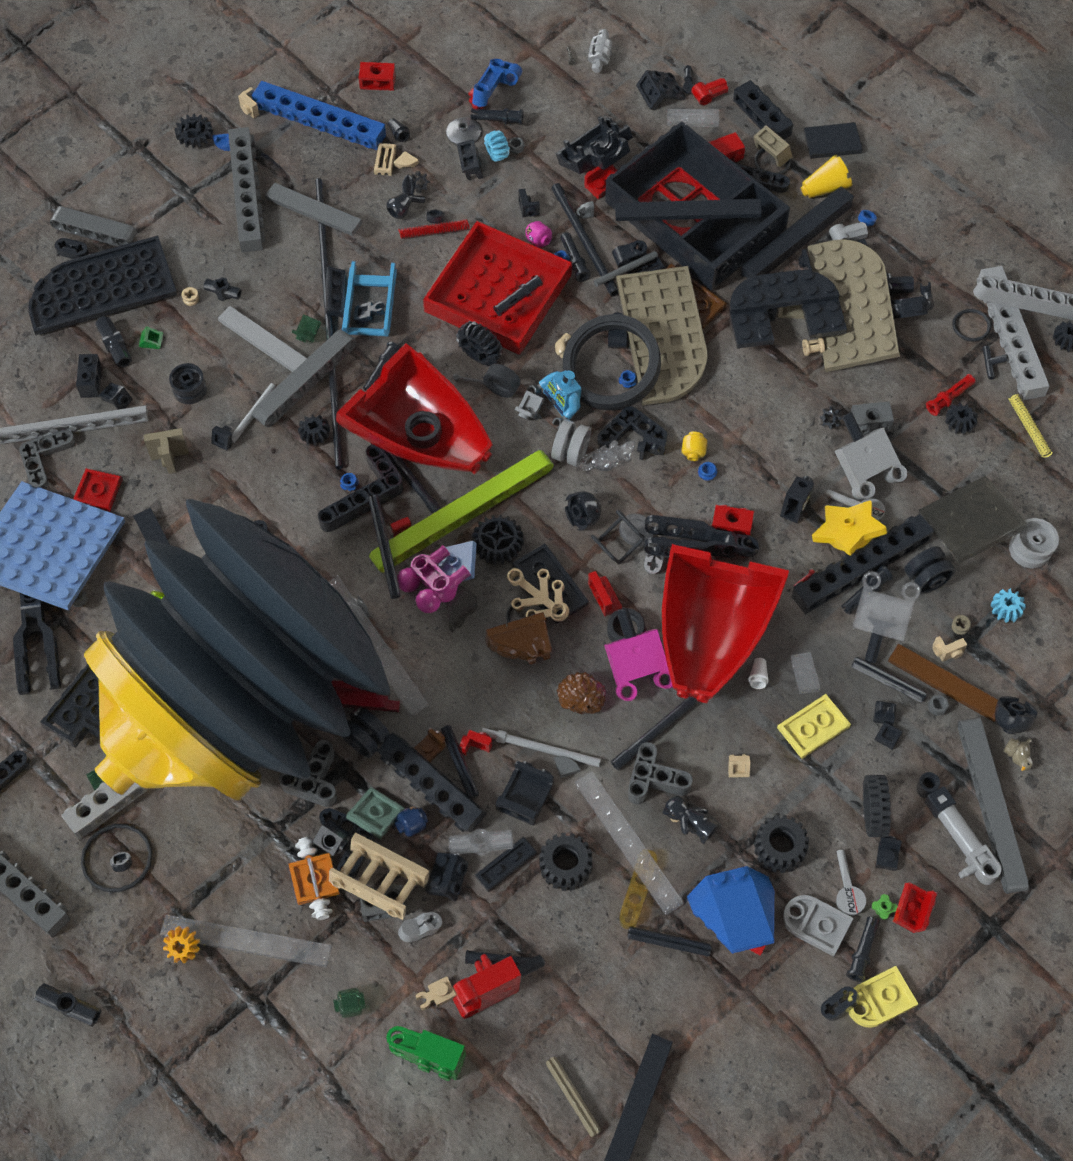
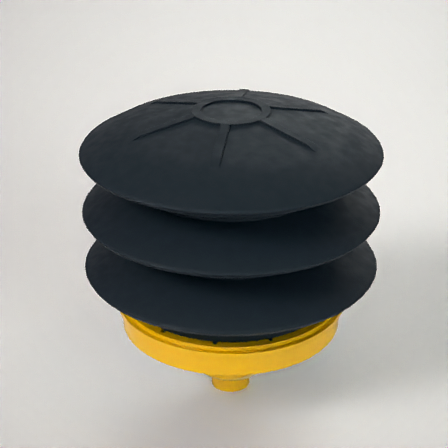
M186 499V506L194 532L206 554L201 558L179 547L152 540L145 541V548L154 577L165 595L162 599L141 589L110 581L104 583V592L117 632L99 631L96 634L97 640L84 653L88 665L99 678L100 747L107 755L95 768V772L110 788L120 795H123L134 783L146 789L201 786L214 787L226 796L239 801L252 787L258 788L261 785V774L258 770L260 767L303 779L310 777V769L302 743L291 724L294 719L316 730L343 737L350 736V729L341 700L331 683L334 678L355 688L382 695H389L390 688L372 639L343 596L294 548L245 516L237 515L220 506L194 499Z

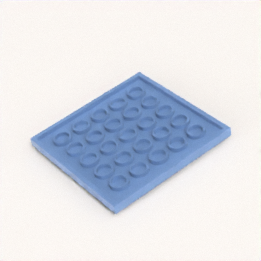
M21 481L0 512V586L69 610L124 525V517L42 488H35Z

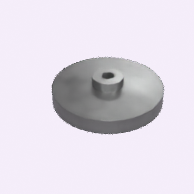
M635 513L625 516L646 537L645 540L653 537V534L645 530L646 517ZM623 520L619 525L621 537L625 542L634 546L641 538ZM644 541L638 547L644 546Z

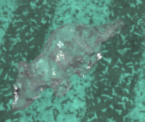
M614 440L609 445V448L604 445L596 451L585 455L580 460L579 466L584 471L593 468L600 471H610L619 461L623 459L625 461L630 460L635 442L629 441L622 446H618V441ZM590 458H592V461H591L590 463L586 464V462H587Z

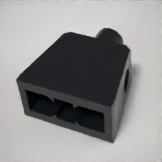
M797 476L786 493L780 517L798 524L813 491L814 483L811 477L803 476L802 478ZM794 499L799 501L797 506L793 503Z

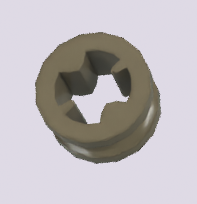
M958 615L953 619L951 627L956 634L962 635L969 631L971 623L968 617ZM959 621L961 624H965L963 629L961 626H956Z

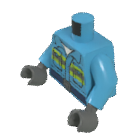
M569 370L550 373L540 380L538 385H530L527 388V391L534 389V394L537 396L541 394L542 388L544 389V394L562 415V418H555L552 422L553 425H559L557 429H559L563 420H570L581 406V387L574 379L575 374Z

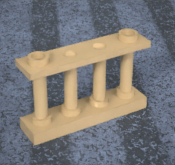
M355 833L351 839V850L353 853L340 872L334 868L329 870V882L336 888H342L383 909L390 916L403 920L406 906L403 903L415 885L425 887L428 882L429 870ZM364 856L370 859L371 863L360 879L357 881L347 876L359 857ZM383 866L390 871L377 891L366 886L377 867ZM400 875L408 879L396 900H393L384 894L396 876Z

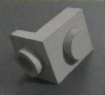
M526 391L519 407L516 406L515 408L519 412L518 416L526 420L529 417L535 419L544 402V398Z

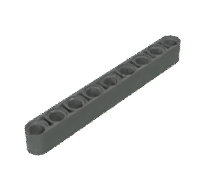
M979 717L959 720L958 731L992 852L1001 865L999 876L1003 890L1006 894L1027 891L1028 879L983 723Z

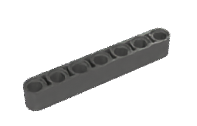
M342 329L336 331L254 408L252 416L265 427H271L355 348L356 340Z

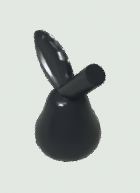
M409 174L404 177L402 182L403 194L390 198L386 203L388 213L396 219H402L407 215L411 202L425 203L424 196L414 195L415 183Z

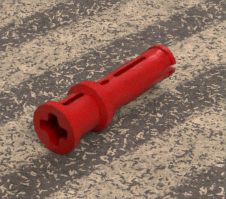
M967 374L947 391L938 393L935 399L926 402V408L929 413L934 416L940 414L944 407L951 405L953 399L975 384V378Z

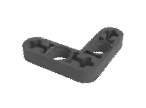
M61 430L27 441L20 446V454L31 486L42 489L47 488L48 480L41 457L71 448L75 444V438L71 431ZM46 442L52 443L50 448L45 449L42 447ZM28 449H31V454L33 457L29 458L27 453ZM33 463H38V464H39V466H38L37 469H35V470H30V469H29V466H30L31 464H33ZM37 475L41 480L40 484H37V480L35 478V476Z

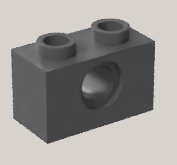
M890 401L852 405L851 412L863 435L880 428H884L885 432L892 429L894 419Z

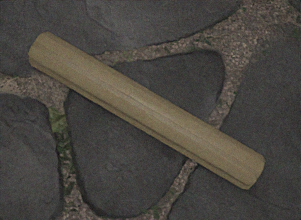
M556 1057L550 1058L546 1061L548 1069L589 1135L595 1137L601 1132V1128Z

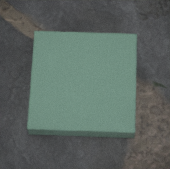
M370 787L347 813L346 818L381 840L397 821L398 813L405 810V808Z

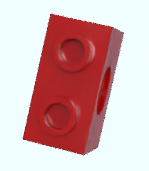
M360 62L358 77L360 89L394 91L395 63Z
M716 505L712 527L716 530L750 535L754 511L746 508H732L728 505Z

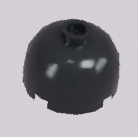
M580 491L569 494L566 497L565 501L568 500V506H565L566 516L573 527L576 524L579 528L577 530L589 529L599 521L601 503L592 493Z
M1002 696L996 704L994 715L996 722L1003 728V731L1008 734L1025 732L1031 728L1038 713L1036 708L1027 701L1025 704L1018 702L1019 698Z

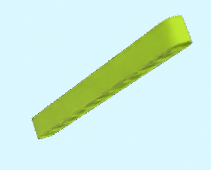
M538 450L390 539L389 545L394 566L546 475L553 469L554 464L543 450ZM377 547L370 553L369 558L377 569L383 573L385 572L380 549Z

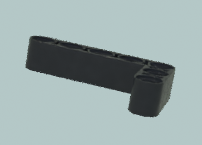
M373 444L369 445L366 449L367 463L378 478L377 480L319 511L318 520L323 531H334L371 511L369 496L378 495L380 505L402 493V477L383 449Z

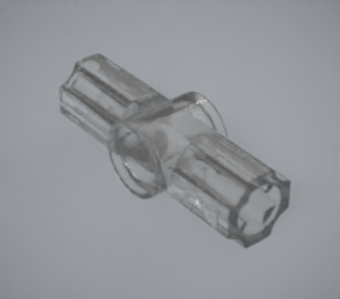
M477 829L472 834L449 836L450 854L476 853L484 856L490 853V851L513 849L514 847L512 830L487 832L484 829Z

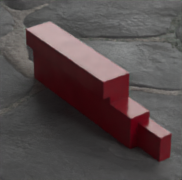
M331 681L343 707H362L368 710L399 712L400 701L389 700L388 696L377 695L374 692L355 688L343 681Z

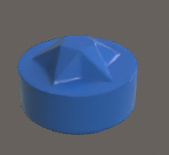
M862 210L858 220L865 223L866 226H873L877 217L869 210Z

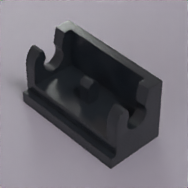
M474 139L457 143L462 173H465L468 180H471L472 174H476L478 179L483 178L479 153Z

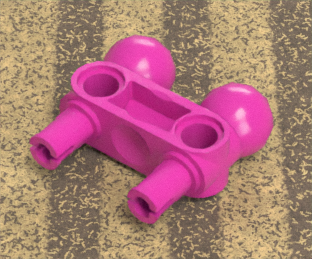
M444 545L431 555L421 554L416 556L412 560L410 568L402 569L397 574L399 589L404 592L415 591L419 587L420 581L428 588L420 591L416 597V605L424 613L435 612L441 602L453 600L456 596L458 585L471 576L464 565L450 576L446 575L437 566L450 555Z

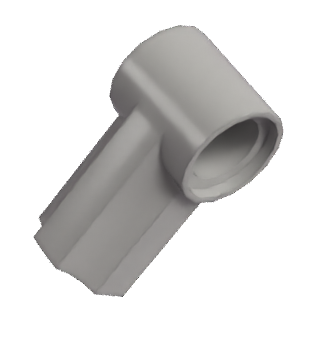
M863 222L848 226L836 224L829 230L832 240L855 241L868 236L867 226Z

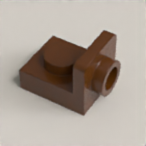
M429 728L427 730L428 735L414 748L431 762L446 746L444 735L438 730L434 731L432 728Z

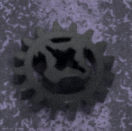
M194 113L192 117L186 115V119L180 118L181 123L177 122V127L174 128L176 139L179 140L181 145L185 143L186 148L189 145H192L193 149L195 145L202 147L201 143L208 144L207 139H212V124L208 121L207 117L203 119L201 114L198 117Z

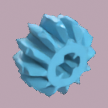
M497 130L486 134L484 144L490 159L501 161L507 158L510 148L504 133Z
M1011 588L1007 592L1002 589L999 594L996 593L991 602L992 614H998V620L1004 618L1005 623L1009 619L1015 622L1017 618L1022 617L1023 611L1026 608V604L1023 603L1024 597H1018L1019 592L1012 593Z

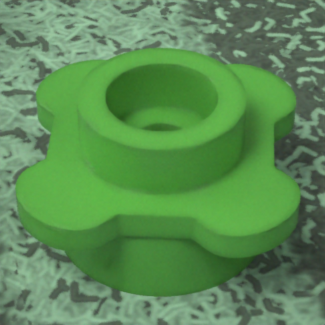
M883 894L877 902L874 901L872 903V909L875 910L881 919L885 920L888 919L892 912H896L897 905L889 900L888 895Z

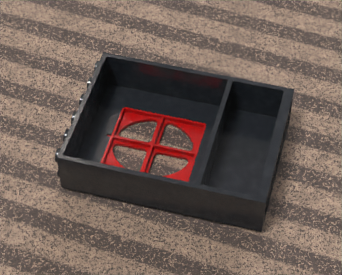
M683 121L672 126L670 131L661 135L652 145H648L644 151L636 154L630 162L623 164L617 172L610 174L606 179L605 202L614 210L615 203L652 202V196L657 191L661 192L670 201H691L699 194H704L708 200L760 199V218L694 219L697 224L687 228L668 224L666 220L629 221L683 267L688 266L689 272L710 290L717 287L739 269L742 264L787 229L790 207ZM671 182H682L694 186L695 189L683 199H679L666 189L664 185Z

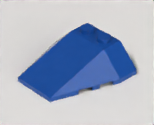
M747 866L705 876L687 896L693 914L697 918L699 917L705 923V926L716 934L717 939L732 954L774 943L775 890L768 876Z

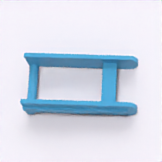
M352 261L342 330L347 334L389 336L397 275L395 263H391L390 276L356 275V261ZM354 286L388 287L384 329L349 327Z

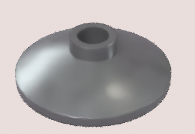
M457 118L449 123L446 134L448 139L455 145L474 139V142H476L480 138L481 128L471 118Z

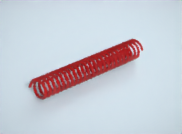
M463 219L460 222L449 221L446 224L435 223L432 226L421 225L418 228L410 227L398 230L401 239L403 237L405 239L406 237L408 238V234L411 238V235L412 237L414 235L415 237L417 235L418 237L422 236V232L425 236V232L426 235L428 233L430 235L431 233L436 234V230L439 234V230L440 233L442 231L444 233L445 231L450 232V228L453 232V228L454 231H456V228L458 231L459 229L464 230V225L466 230L467 226L468 229L470 227L468 220Z

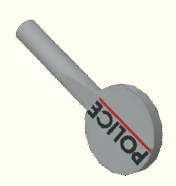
M829 489L826 492V497L851 507L871 500L873 507L872 517L878 521H881L884 517L885 507L877 499L868 498L859 502Z
M838 850L837 857L844 888L838 892L836 904L841 912L854 916L864 910L866 897L859 888L852 886L845 850Z

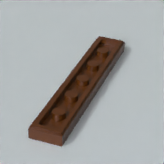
M900 644L896 646L888 659L889 663L989 720L996 721L994 715L998 702L996 698Z

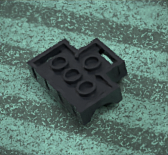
M599 116V124L571 143L568 140L563 141L565 147L556 152L559 165L578 174H582L593 165L603 170L607 169L631 152L628 141L633 138L630 127L625 125L623 129L619 128L618 124L613 122L611 118L607 117L604 120V117Z
M88 663L74 678L72 684L62 693L60 699L50 708L48 714L40 721L44 729L59 735L75 748L88 732L100 739L99 678ZM54 723L57 724V725L60 726L61 728H63V729H65L66 731H68L70 734H69V735L66 734L65 732L61 731V730L58 729L57 727L53 726V724H54Z

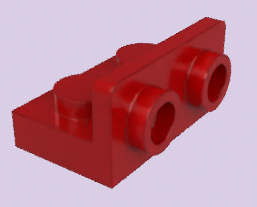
M613 164L605 170L596 167L585 175L584 187L599 200L606 195V179L610 174H614L618 170L613 167Z
M596 571L589 573L588 585L604 616L622 609V605L607 577H599Z

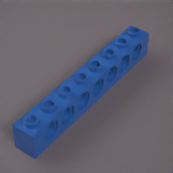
M264 81L259 83L252 94V99L257 103L259 110H265L274 115L287 118L290 121H295L304 126L318 129L321 132L332 134L335 137H341L352 143L363 145L366 148L378 150L379 143H382L386 137L385 124Z

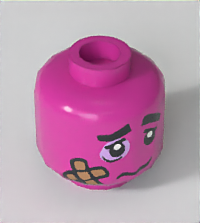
M535 221L527 226L526 239L531 244L542 248L551 242L552 231L544 223Z

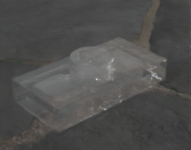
M811 652L791 655L790 659L799 693L819 691L820 685Z

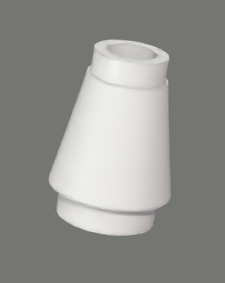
M756 658L754 660L748 678L750 686L755 689H763L768 683L766 660L763 658Z

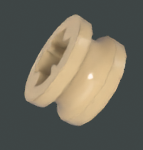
M192 287L184 289L182 291L183 302L188 306L197 304L199 301L198 291Z

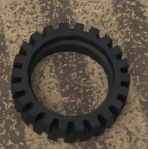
M865 775L863 781V814L867 836L888 837L891 828V803L887 777L885 775Z

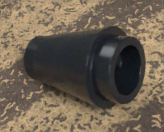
M395 118L389 120L388 126L395 140L399 142L408 140L410 137L409 128Z

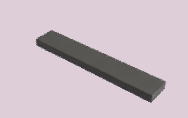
M274 183L265 195L266 199L351 236H354L362 224L360 218L277 183Z

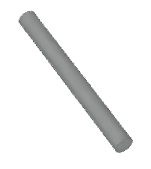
M270 383L232 433L233 444L253 420L252 412L254 408L276 388L274 384Z

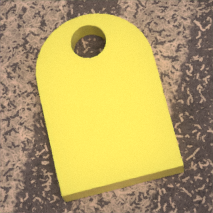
M894 966L854 987L859 994L858 1004L863 1005L866 1012L863 1015H858L855 1013L854 1008H852L848 1013L857 1024L872 1028L917 1007L918 1002L897 966ZM854 993L849 994L847 999L849 1002L853 1000L851 996Z

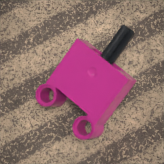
M628 608L618 610L617 615L625 638L604 645L617 685V697L625 701H632L637 696V688L629 683V681L655 673L653 679L656 686L664 689L671 688L672 682L658 630L652 629L636 635ZM663 674L668 676V682L665 685L660 682ZM629 686L631 693L629 696L624 697L622 690L624 687Z

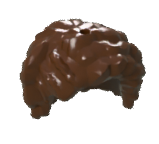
M576 672L575 675H567L559 683L556 690L561 707L581 715L599 712L606 701V687L601 682L595 680L593 675L586 672Z

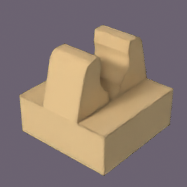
M742 754V756L730 755L728 764L729 777H749L750 756Z

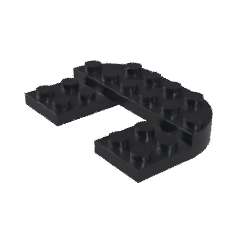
M794 270L758 275L744 280L733 291L729 308V317L737 349L774 344L767 309L801 305L810 339L846 334L847 327L839 302L840 294L838 289L827 277L810 270Z

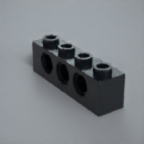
M749 80L734 89L733 101L760 130L767 125L783 140L792 135L793 123L791 119L787 118L779 107H776L758 85Z

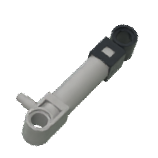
M932 772L924 773L921 775L916 786L918 795L926 799L924 803L935 819L939 818L966 856L965 861L968 867L959 872V877H968L974 873L982 884H993L1001 873L1000 863L987 845H982L955 807L956 802L946 787L939 788V777ZM924 783L931 784L933 788H927ZM984 869H990L993 875L987 874Z

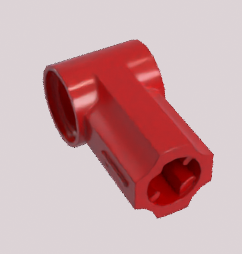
M720 78L707 84L699 82L693 86L691 92L699 104L704 106L710 103L714 97L727 93L728 86L726 80Z

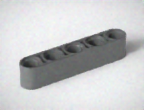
M61 206L57 207L50 220V225L57 230L114 246L132 243L137 234L136 229L128 224Z

